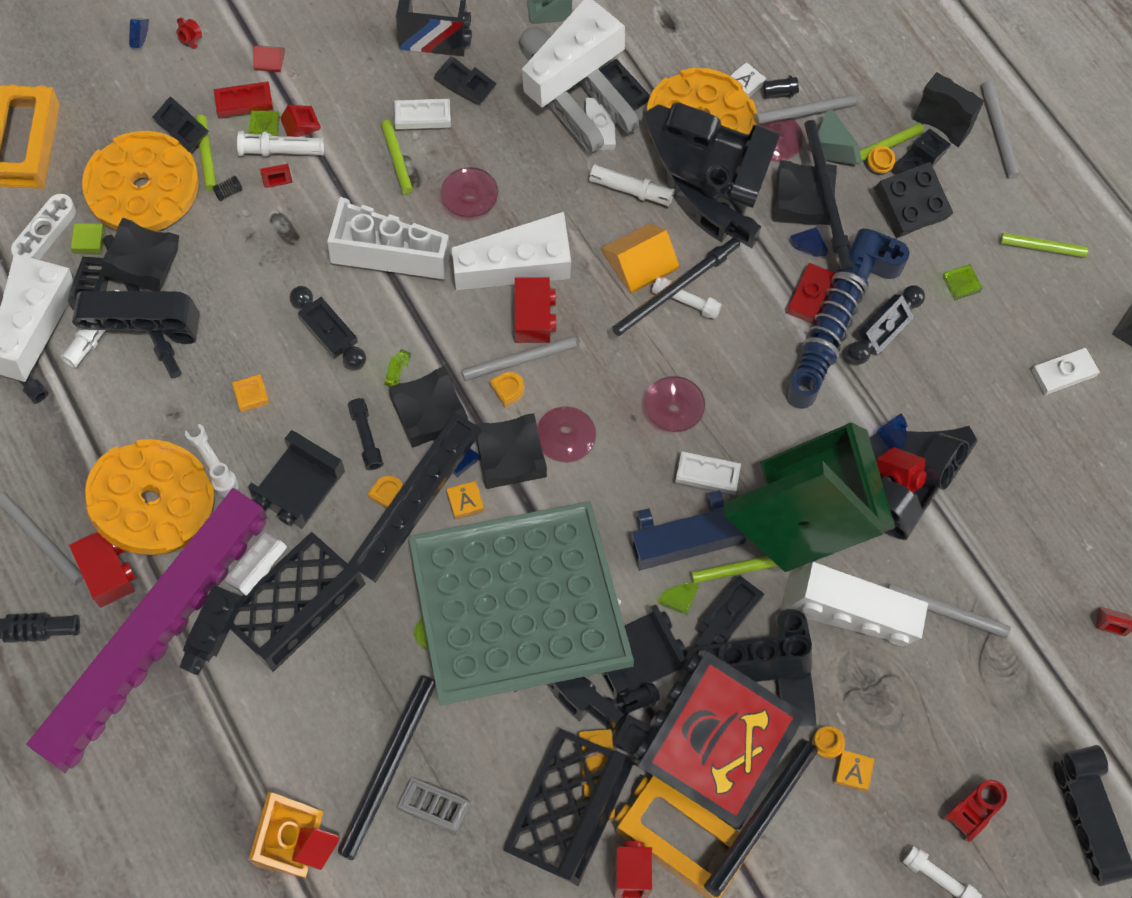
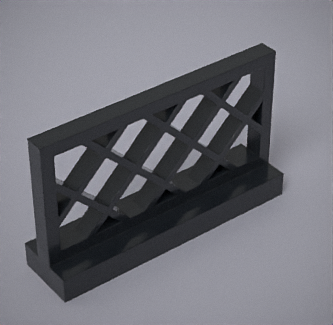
M311 532L262 577L247 596H241L244 598V601L238 613L250 611L249 624L235 625L233 623L230 630L274 672L366 584L359 570L352 564L349 565L319 537ZM312 544H315L320 549L319 559L303 560L304 552ZM338 565L343 569L335 578L324 579V566ZM319 566L318 579L302 580L303 567ZM286 568H297L296 581L280 582L281 573ZM318 586L317 595L312 600H301L302 587ZM296 588L295 601L279 602L280 589ZM274 589L273 602L257 603L258 594L263 590ZM294 608V617L288 622L277 623L278 609ZM272 610L271 623L255 624L256 611ZM271 630L270 639L259 648L254 643L255 631Z
M559 729L503 851L556 875L573 885L579 886L633 767L632 760L627 755L616 750H609ZM566 739L576 744L579 755L562 761L560 750ZM582 747L587 748L590 751L584 753ZM597 754L608 757L603 770L591 774L586 759ZM582 761L587 776L570 783L565 768ZM560 770L565 786L549 792L546 780L549 774ZM598 779V782L595 786L594 780ZM589 783L592 790L590 799L577 805L572 789ZM568 792L573 807L556 814L551 798ZM546 800L551 816L534 822L531 813L534 806ZM584 810L583 815L581 817L580 811ZM575 813L578 821L576 830L563 836L558 820ZM553 822L558 838L542 845L537 829ZM532 831L537 847L526 852L515 849L520 836ZM571 840L567 847L566 842ZM561 844L564 856L559 867L556 868L548 864L544 851ZM539 853L541 860L533 857V855Z

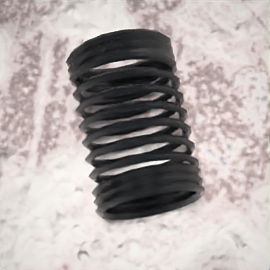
M235 175L231 177V180L228 178L226 182L223 181L219 185L212 186L219 201L243 190Z

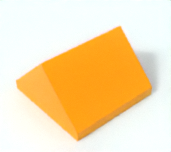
M650 223L601 248V252L630 294L655 282L657 277L663 278L680 267L667 230Z
M268 792L248 860L258 868L306 878L309 866L292 861L300 828L311 827L319 829L324 811L273 792Z

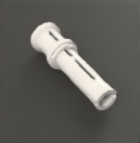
M238 131V156L262 154L263 157H268L271 154L277 153L324 156L325 143L323 137L271 136L268 132L245 134L244 131Z

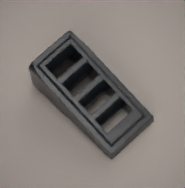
M82 256L68 296V303L72 310L75 308L76 297L79 292L107 290L109 277L102 275V268L101 270L88 269L89 266L102 267L103 258ZM87 274L99 275L98 278H87L86 276ZM85 283L96 284L95 287L84 286Z

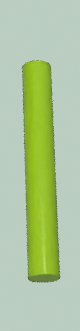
M197 115L195 118L208 129L206 116ZM207 133L199 143L205 188L207 191H213L212 186L216 185L209 134Z
M384 120L381 122V127L402 193L404 195L411 194L413 192L412 184L391 120Z
M917 123L859 150L861 160H866L869 152L877 146L892 148L924 133L923 125Z
M1002 233L1000 238V244L1084 258L1088 254V246Z
M768 556L693 571L691 572V579L693 584L778 565Z

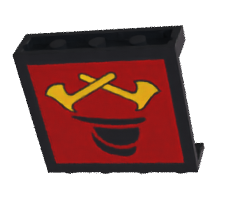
M699 651L698 654L693 653L686 662L684 670L687 673L681 683L676 681L667 695L670 701L664 711L659 710L652 719L650 727L653 730L647 740L643 738L637 744L633 752V756L636 758L632 764L647 771L713 813L732 828L740 830L806 714L712 653Z

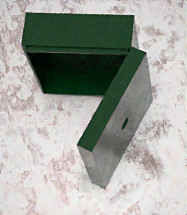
M852 422L760 461L766 485L724 503V516L784 572L881 536L883 532L895 528L868 431Z

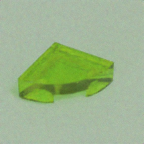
M401 349L390 359L384 385L390 387L400 382L401 379L399 377L402 366H408L411 352Z
M683 583L682 585L674 586L662 594L658 604L687 616L699 585Z

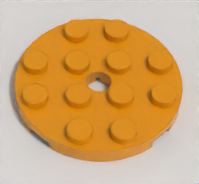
M688 68L680 70V74L670 78L665 77L654 88L648 100L647 110L658 104L670 108L673 103H682L712 114L720 119L722 126L744 134H749L753 124L756 125L754 122V114L757 113L753 99H750L743 90V85L728 74L714 69Z
M155 131L125 133L113 138L111 144L101 151L98 149L89 159L82 178L85 200L94 216L114 230L118 229L123 217L132 220L146 229L155 232L182 218L196 199L199 189V173L194 158L177 139L167 134ZM139 178H147L149 180L140 188L134 185L135 181Z
M140 439L135 440L133 444L120 448L116 446L97 460L87 478L85 507L92 525L108 542L132 553L158 555L178 550L189 543L212 513L214 488L204 471V465L186 449L167 441ZM146 491H153L159 498L146 503L141 495Z

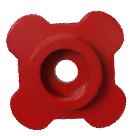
M183 17L178 18L176 33L182 43H188L190 48L195 49L198 46L196 41L202 37L199 25L193 19L185 21Z

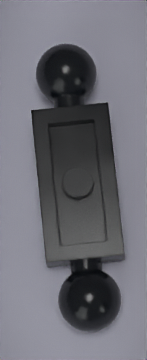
M910 285L903 290L902 295L894 294L858 331L863 341H856L850 344L847 349L848 359L854 364L861 365L869 360L871 354L879 355L913 320L914 316L910 308H917L923 304L925 300L924 290L917 285Z
M297 286L293 288L289 296L290 302L294 307L302 309L298 312V317L334 359L343 353V363L347 368L351 370L361 369L366 363V354L360 347L353 346L358 343L356 335L322 297L313 302V294L308 287Z

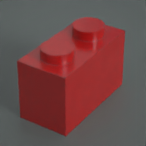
M515 277V343H550L551 332H556V314H550V306H556V288H550V277Z
M98 532L69 544L89 592L100 608L135 592L131 581L135 580L136 576L129 562L123 564L119 554L124 553L123 549L108 542Z
M625 841L623 842V847L617 846L614 856V898H648L652 891V847H644V842Z

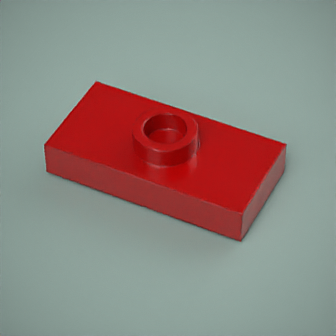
M269 81L213 89L218 118L274 110Z
M808 263L786 313L813 324L815 316L821 308L820 304L826 297V291L832 284L831 279L835 273Z

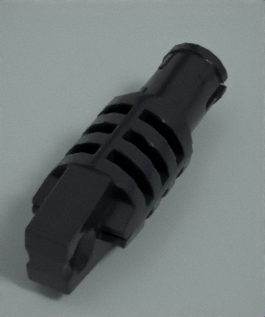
M40 612L8 614L5 618L0 619V639H3L4 643L46 641L51 636H77L80 632V619L78 615L50 617L49 614Z

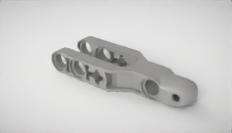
M537 27L527 28L523 31L520 38L521 50L528 60L550 38L545 31ZM598 69L578 82L599 105L602 104L611 115V120L614 124L618 123L627 133L639 127V120L635 111ZM567 91L548 103L589 153L596 151V149L604 145V139L600 130Z

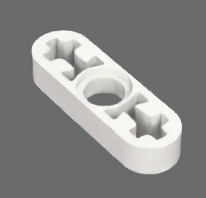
M56 194L45 203L11 246L13 256L16 253L38 260L43 257L76 215V208L68 195ZM66 206V208H67V209H65V210H62V209H60V210H58V211L56 210V208H58V207L64 208V207ZM42 225L52 226L51 231L46 235H38L36 233L37 229ZM22 250H32L31 253H21Z

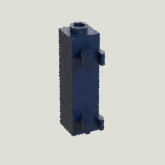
M721 491L708 493L709 498L706 501L710 512L654 526L649 508L637 511L638 517H636L640 530L632 532L630 544L639 571L744 544L747 537L724 516V500Z

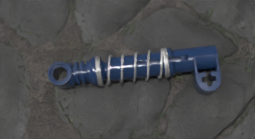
M863 228L857 231L849 249L853 269L843 272L839 269L835 272L831 279L833 287L826 291L827 301H823L820 304L822 312L815 316L817 323L809 329L811 338L805 339L802 344L801 353L803 355L787 390V398L793 406L808 408L813 405L826 377L828 368L834 365L839 357V353L842 350L841 342L845 341L848 337L847 329L853 325L852 317L859 311L858 304L864 300V295L868 291L870 273L887 279L899 277L910 254L909 248L905 243L871 229ZM879 252L885 254L883 258L878 256ZM798 386H805L810 391H802Z

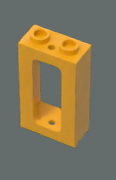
M14 84L8 86L0 85V153L9 107H35L25 160L21 163L0 162V187L45 189L60 102L53 87L42 85L36 87Z
M653 776L649 780L645 777L634 792L638 798L633 806L630 807L626 804L615 819L619 823L616 833L626 841L644 842V847H652V860L704 898H720L724 891L719 897H714L704 888V884L711 874L641 823V817L655 798H661L729 848L740 833L716 815Z

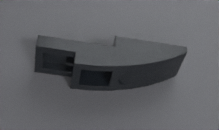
M668 171L666 172L665 182L667 187L675 189V193L672 195L674 196L673 198L697 226L721 243L729 235L732 238H737L751 249L758 241L761 225L757 224L753 218L743 216L733 210L728 204L717 201V198L707 196L703 189L668 173Z
M586 677L546 684L556 699L579 722L589 713L605 728L611 729L612 733L621 724L624 714L621 712L619 704L609 697L605 699L596 691V686Z

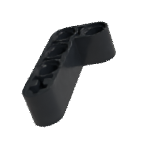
M81 291L76 297L72 323L76 327L85 330L165 331L168 337L176 343L192 344L196 341L200 312L191 297L182 292Z
M785 610L778 617V637L697 646L689 650L686 655V662L693 653L698 654L699 651H708L755 682L805 676L812 669V642L807 618L799 610Z
M1093 745L1065 752L1054 760L1053 769L1092 878L1098 886H1105L1131 879L1132 860L1101 777L1108 772L1107 757L1099 745Z

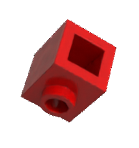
M895 447L877 458V466L881 478H884V476L889 477L892 482L905 486L912 493L924 485L926 480V472L924 471L925 458Z

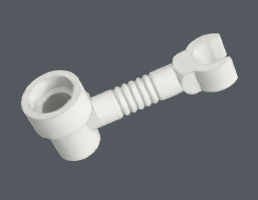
M198 424L201 433L197 437H191L187 431H185V436L189 444L198 449L208 465L216 494L220 497H226L232 488L238 490V480L235 474L229 471L226 464L220 463L207 441L208 435L204 427Z

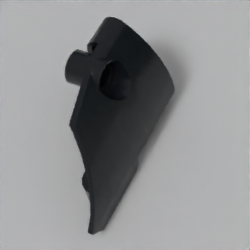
M673 103L670 108L658 104L643 112L655 148L668 173L703 189L704 193L711 198L723 197L753 208L781 133L758 124H753L750 133L744 134L722 126L720 119L716 116L682 103ZM710 178H716L722 181L723 184H714Z
M970 426L953 430L928 432L883 428L870 438L876 463L877 458L893 447L925 458V483L913 493L905 486L892 482L889 477L884 476V478H881L895 528L883 533L901 540L908 539L939 489L945 490L949 487L978 442Z

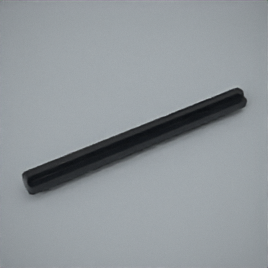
M423 675L419 678L344 836L338 853L348 860L356 858L436 687L435 680Z
M810 741L802 742L704 884L705 890L712 896L719 897L817 754L818 748Z

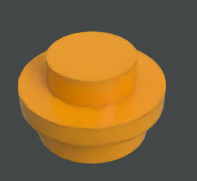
M886 146L873 148L867 156L868 166L875 173H888L895 164L894 152Z
M825 726L815 732L812 744L818 748L817 754L819 756L832 759L843 752L845 738L838 728Z

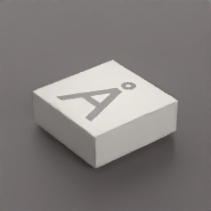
M747 62L731 75V77L743 85V90L749 97L763 86V82L766 81V78Z

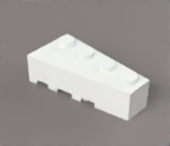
M583 0L522 68L524 92L540 107H544L625 50V26L594 0Z
M340 197L327 241L330 263L437 279L445 278L450 257L449 235L416 223L412 225L403 223L399 217L391 214L386 217L375 213L371 207L366 205L358 207L350 204L349 199Z
M564 212L453 247L452 259L456 290L514 285L515 277H550V281L570 279L571 257Z
M14 253L0 306V375L23 382L28 378L69 304L68 296L73 284L69 268Z
M812 562L788 577L781 612L788 609H796L804 613L806 618L886 639L894 645L908 646L922 639L928 603Z

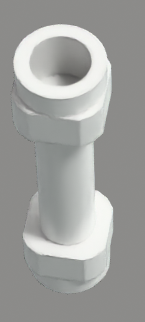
M657 277L652 293L657 294L671 284L672 281L667 278ZM684 290L671 297L701 310L702 316L716 320L722 307V303L717 302L716 299L709 297L708 300H705Z
M913 846L905 856L903 863L915 873L920 870L957 898H982V894L977 892V889L970 884L963 886L927 860L929 855L921 849L919 850Z

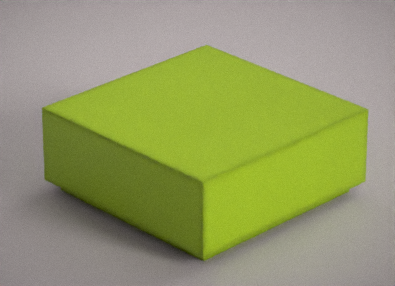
M74 223L71 242L73 254H102V240L105 236L104 225Z

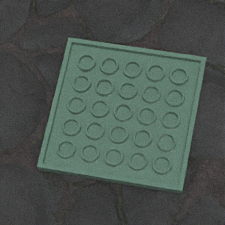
M591 501L408 536L440 706L634 667V659Z

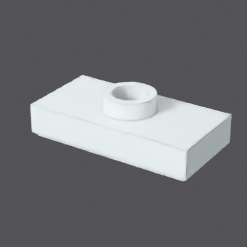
M585 98V113L600 130L604 139V145L596 150L615 149V124L611 120V115L594 98Z
M450 99L394 101L395 129L451 127Z
M1086 348L1034 366L1031 370L1044 395L1097 377L1100 373Z
M681 451L675 483L713 491L720 490L723 493L735 495L741 463Z
M264 533L224 581L247 596L258 581L270 571L271 566L285 551L287 546L281 540Z

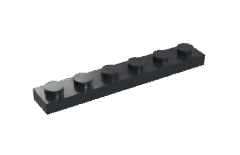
M456 412L453 414L348 563L349 565L352 564L362 575L374 583L377 582L482 432L480 427Z

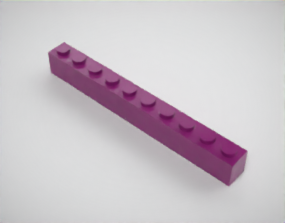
M232 488L26 743L29 748L64 773L69 768H74L81 761L84 755L83 750L91 741H95L100 737L105 729L104 724L110 716L117 714L123 708L126 702L125 697L133 687L137 688L141 685L147 676L146 671L154 661H159L164 656L168 648L167 644L174 635L178 636L183 632L188 623L187 619L194 610H199L204 605L207 594L212 586L219 585L227 575V568L234 560H239L247 549L246 544L253 535H259L264 529L267 517L262 506L236 489Z

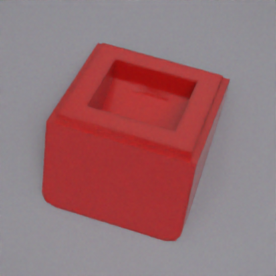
M287 105L280 118L287 136L300 137L318 131L321 128L312 106Z
M288 163L260 169L265 188L292 183Z
M1100 607L1095 628L1125 637L1132 632V616Z
M301 827L292 861L322 870L338 844L340 836L317 828Z

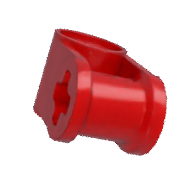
M986 780L958 802L944 819L947 822L952 821L966 835L965 840L969 843L1004 806L1007 801L1006 788L997 780ZM983 789L989 790L994 794V805L987 804L983 800Z

